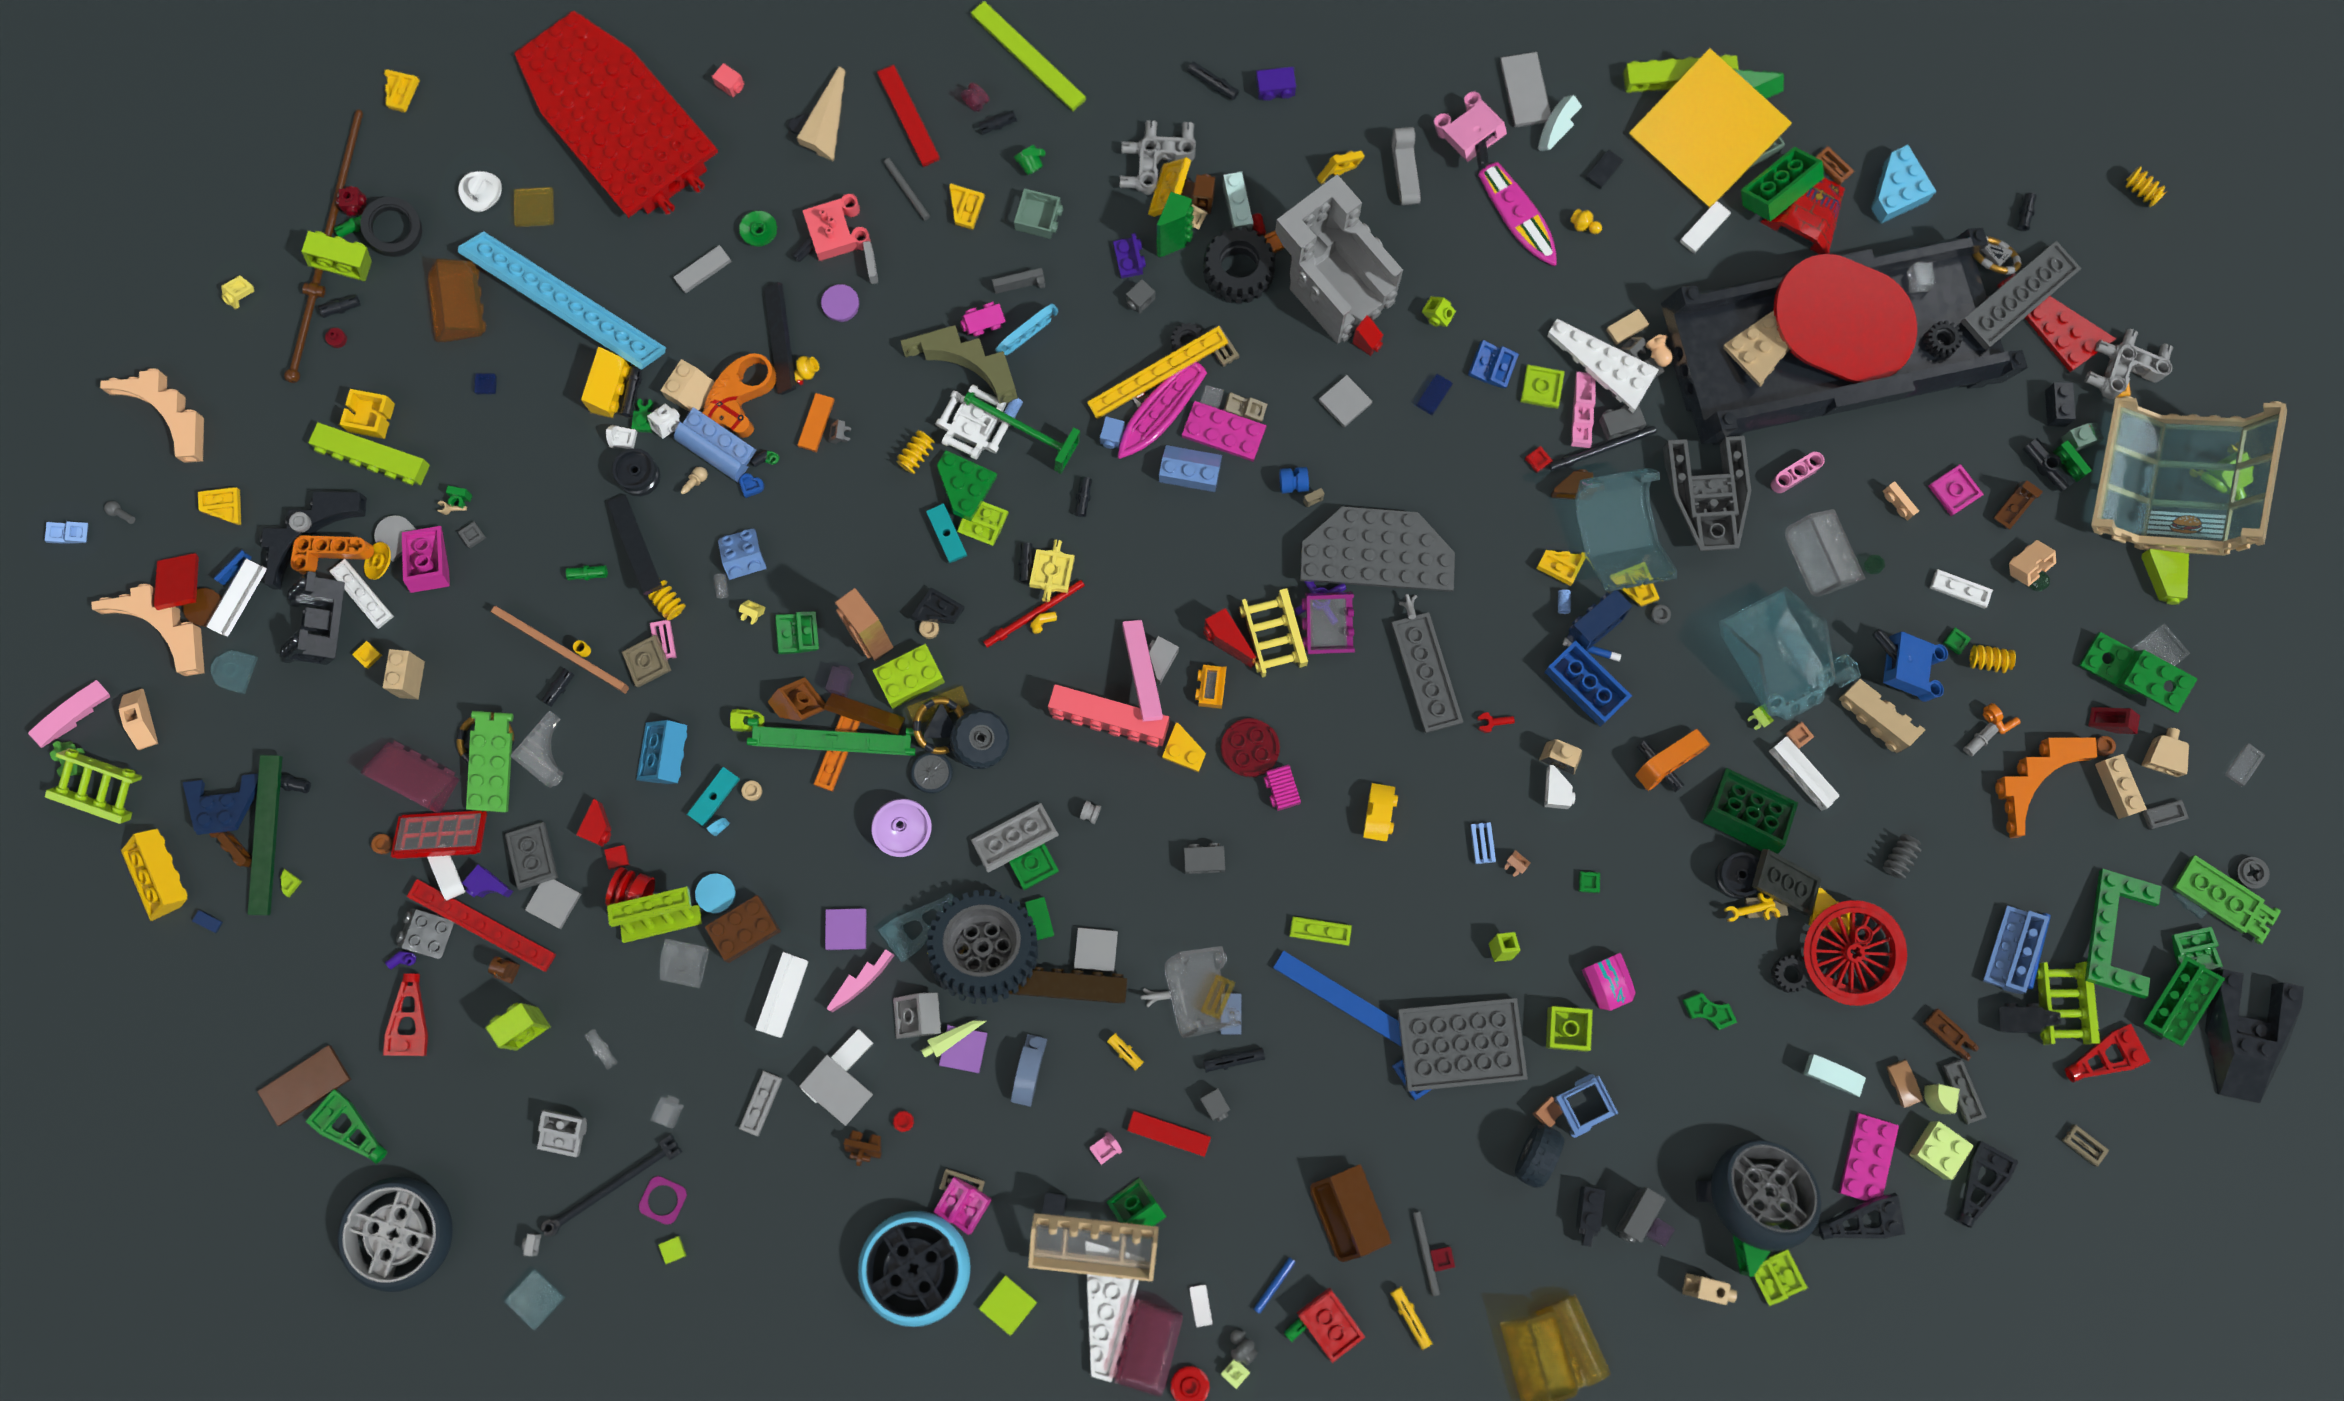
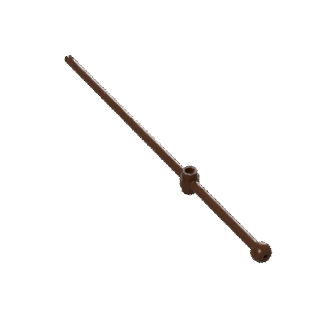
M360 109L355 111L325 229V234L329 237H332L339 210L337 196H339V189H344L363 116ZM315 268L312 282L310 284L304 283L303 294L308 295L291 366L284 373L285 380L290 383H296L300 379L298 368L316 298H323L325 296V286H320L323 273L321 269Z

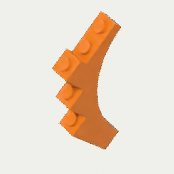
M2047 738L2041 741L2039 746V752L2042 757H2026L2019 760L2017 771L2020 777H2002L1997 780L1995 790L1998 798L2007 800L2005 803V812L2008 813L2006 829L2010 838L2025 836V820L2028 806L2035 791L2046 777L2063 765L2089 761L2097 757L2096 738Z

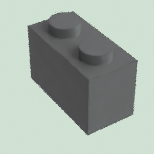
M1623 405L1621 409L1615 411L1610 409L1603 412L1599 423L1606 441L1643 430L1646 422L1639 405L1634 413L1628 410L1629 407L1627 405Z
M1210 843L1208 847H1200V844L1188 845V848H1184L1185 874L1225 872L1224 846H1220L1219 843Z

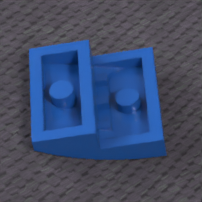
M1482 340L1479 343L1468 375L1485 383L1507 388L1519 354L1504 346L1499 348Z

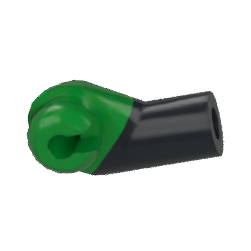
M764 450L753 457L751 462L755 467L763 462L776 464L779 461V455L775 452Z

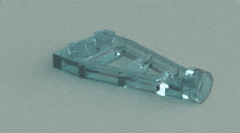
M951 892L937 901L892 919L878 930L901 963L918 952L928 940L927 934L928 930H931V925L925 923L922 915L931 909L944 913L943 906L946 901L950 906H953L952 899L955 897ZM917 920L921 923L923 930L916 939L911 940L903 930V927L906 923Z

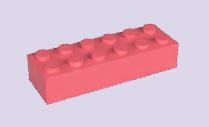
M1056 684L1054 685L1048 705L1050 715H1053L1052 718L1056 720H1071V723L1077 726L1089 725L1092 730L1101 732L1103 729L1116 737H1120V735L1128 736V740L1134 742L1142 740L1147 742V745L1156 748L1158 745L1163 746L1169 726V716L1163 715L1162 720L1143 722L1140 708Z

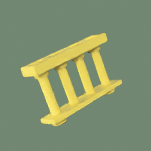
M1287 588L1280 590L1279 597H1276L1275 600L1248 606L1246 599H1243L1239 610L1241 617L1246 619L1257 659L1255 661L1257 673L1260 672L1262 677H1266V668L1290 662H1298L1299 668L1307 666V656ZM1275 607L1283 609L1284 615L1281 618L1257 624L1252 622L1251 613ZM1281 625L1288 626L1289 633H1287V636L1258 643L1255 632ZM1287 643L1289 645L1293 644L1294 651L1292 654L1263 661L1260 650Z

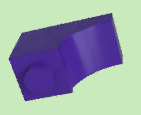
M477 865L462 882L467 887L465 891L472 897L477 895L483 898L489 893H500L509 898L514 892L485 867Z

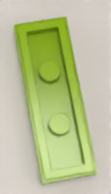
M1292 917L1289 937L1349 946L1352 926Z

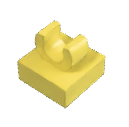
M750 600L745 601L739 608V612L743 613L741 620L747 619V615L751 616L750 624L753 625L757 622L758 617L764 614L766 607Z

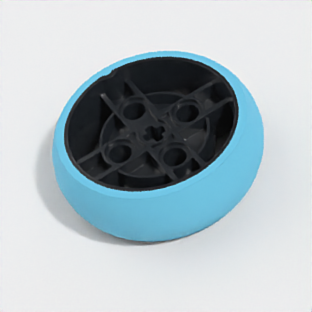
M908 1211L896 1214L879 1224L864 1243L858 1264L860 1287L865 1299L874 1311L892 1323L909 1327L934 1323L949 1314L960 1302L966 1291L970 1277L968 1249L959 1232L948 1221L935 1214L923 1211ZM922 1226L936 1231L943 1238L934 1244L926 1238L907 1237L903 1228ZM885 1240L890 1250L884 1260V1277L875 1282L873 1272L874 1259L878 1248ZM900 1245L908 1247V1255L901 1256L899 1254L898 1248ZM929 1251H934L937 1254V1260L934 1263L927 1260V1253ZM954 1255L956 1266L955 1278L951 1289L944 1297L939 1289L945 1275L944 1260ZM911 1263L919 1265L917 1274L910 1272L909 1269L912 1268ZM894 1274L899 1275L902 1279L899 1286L892 1284L891 1278ZM922 1281L930 1283V1290L928 1292H923L920 1289ZM895 1294L906 1300H921L926 1310L905 1311L890 1304L886 1298Z

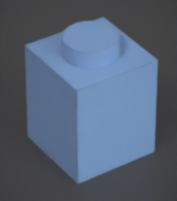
M1106 417L1100 436V444L1109 449L1119 448L1125 428L1124 421Z

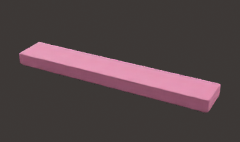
M1142 620L1124 621L1122 628L1142 721L1162 720L1163 714Z

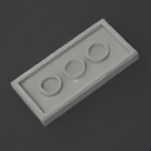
M1537 52L1502 57L1500 63L1514 127L1546 123L1551 113Z
M1042 803L971 839L989 873L1059 835Z

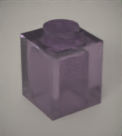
M839 665L838 668L832 666L826 685V690L829 693H835L847 698L854 677L850 668Z
M1655 1218L1645 1237L1655 1244L1665 1247L1675 1229L1659 1218Z

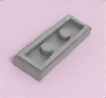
M719 245L673 278L686 294L731 263V260Z
M765 1071L762 1072L739 1127L740 1130L756 1136L760 1135L783 1078Z

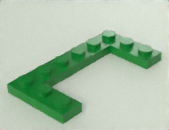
M2106 869L2099 871L2085 981L2143 999L2148 997L2150 978L2111 966L2119 896L2156 907L2160 901L2161 886Z

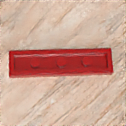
M1135 1111L1127 1130L1204 1157L1211 1139L1210 1136Z

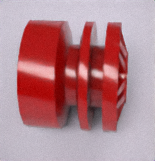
M623 867L618 868L607 890L606 906L653 895L655 878L641 873L636 877L634 871H628V869Z

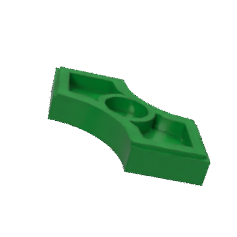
M1703 993L1682 1000L1690 1019L1704 1018L1710 1021L1717 1030L1737 1023L1729 1004H1714Z

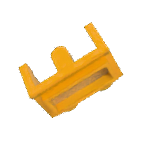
M1203 665V670L1199 669L1197 681H1201L1200 689L1196 688L1195 700H1199L1198 706L1222 709L1227 667Z

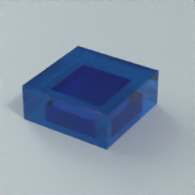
M475 374L474 392L476 394H496L497 376L495 374Z

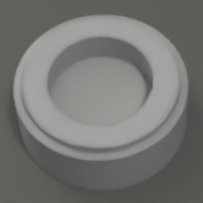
M296 512L290 517L289 525L296 532L302 533L310 528L311 519L303 512Z

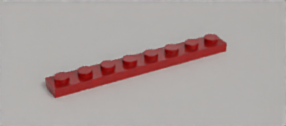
M419 879L415 881L406 896L544 972H547L556 956L550 950L452 898L446 901L441 891Z

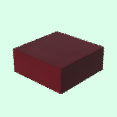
M1450 1246L1430 1251L1435 1272L1455 1268Z

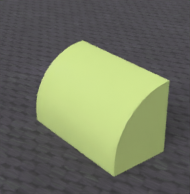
M1940 1084L1925 1086L1924 1097L1926 1103L1933 1111L1939 1114L1956 1113L1959 1089Z

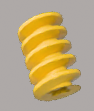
M2139 166L2126 179L2128 181L2126 188L2133 185L2134 187L2131 192L2134 193L2139 190L2137 197L2145 195L2143 202L2151 200L2149 207H2152L2166 194V192L2163 193L2165 186L2157 188L2159 181L2151 183L2154 177L2146 178L2147 171L2140 174L2142 167Z
M919 430L915 433L917 437L913 436L911 438L912 443L908 442L906 444L908 449H902L903 455L899 454L897 456L899 461H896L903 469L912 474H915L913 466L920 468L917 461H925L922 455L929 456L926 449L933 450L934 448L931 443L935 444L932 438Z
M663 580L661 581L663 588L648 594V598L653 601L654 606H658V611L662 612V616L669 621L677 617L686 605L684 603L678 605L681 602V598L674 599L677 595L676 592L669 594L672 587H665L667 581Z
M1973 645L1969 658L1970 667L1974 669L1976 664H1978V669L1982 670L1984 665H1986V670L1990 671L1993 666L1994 672H1998L2001 667V672L2006 673L2008 668L2009 670L2014 668L2016 654L2011 649L2007 651L2005 648L1999 649L1997 647Z

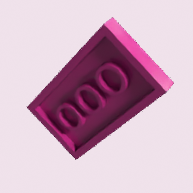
M1194 401L1182 437L1254 462L1266 430V425Z
M1860 1113L1856 1115L1838 1193L1862 1201L1883 1196L1899 1125Z

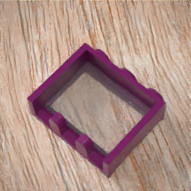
M1352 591L1305 593V598H1302V610H1306V618H1302V628L1306 629V637H1303V646L1308 654L1355 652L1353 646L1354 609L1352 607L1354 594Z

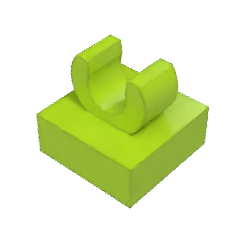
M1763 706L1754 710V714L1748 718V721L1752 719L1758 720V725L1754 727L1755 730L1761 728L1762 725L1765 728L1774 721Z

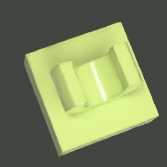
M1234 1359L1221 1373L1236 1389L1250 1374L1241 1363L1234 1361Z

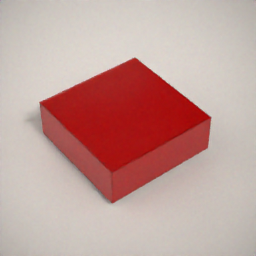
M1541 446L1525 457V460L1536 473L1552 462V459Z
M625 845L604 850L609 870L630 865Z

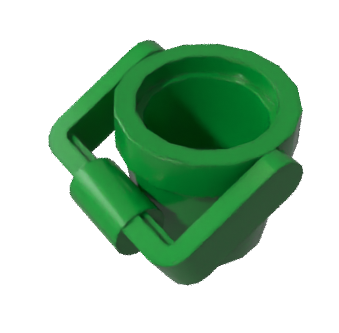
M1032 145L1015 155L1014 159L1028 176L1043 167L1040 158L1044 157L1046 152L1044 149H1037L1035 145Z

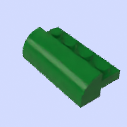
M2185 956L2144 1022V1026L2157 1036L2164 1037L2183 1048L2225 978L2205 968V965Z

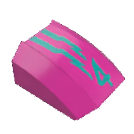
M1621 953L1581 970L1599 1009L1611 1011L1633 1001L1636 992Z

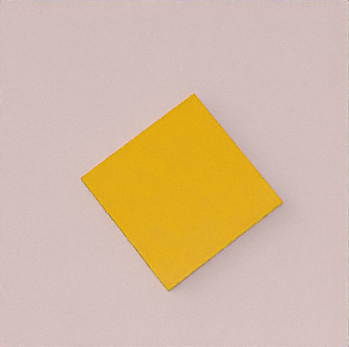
M1709 48L1629 134L1705 205L1711 208L1787 130L1792 122Z

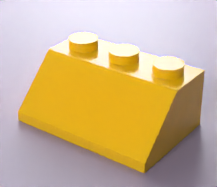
M598 347L581 401L591 413L613 418L614 413L618 411V400L620 395L624 393L625 378L630 373L627 361L604 348Z

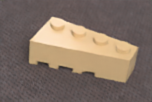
M1861 679L1857 680L1839 698L1842 706L1849 711L1851 710L1860 723L1866 724L1875 737L1881 738L1890 751L1899 753L1911 746L1925 729L1921 726L1915 727L1910 723L1912 719L1909 716L1897 713L1895 705L1886 700L1882 701L1880 699L1881 695Z

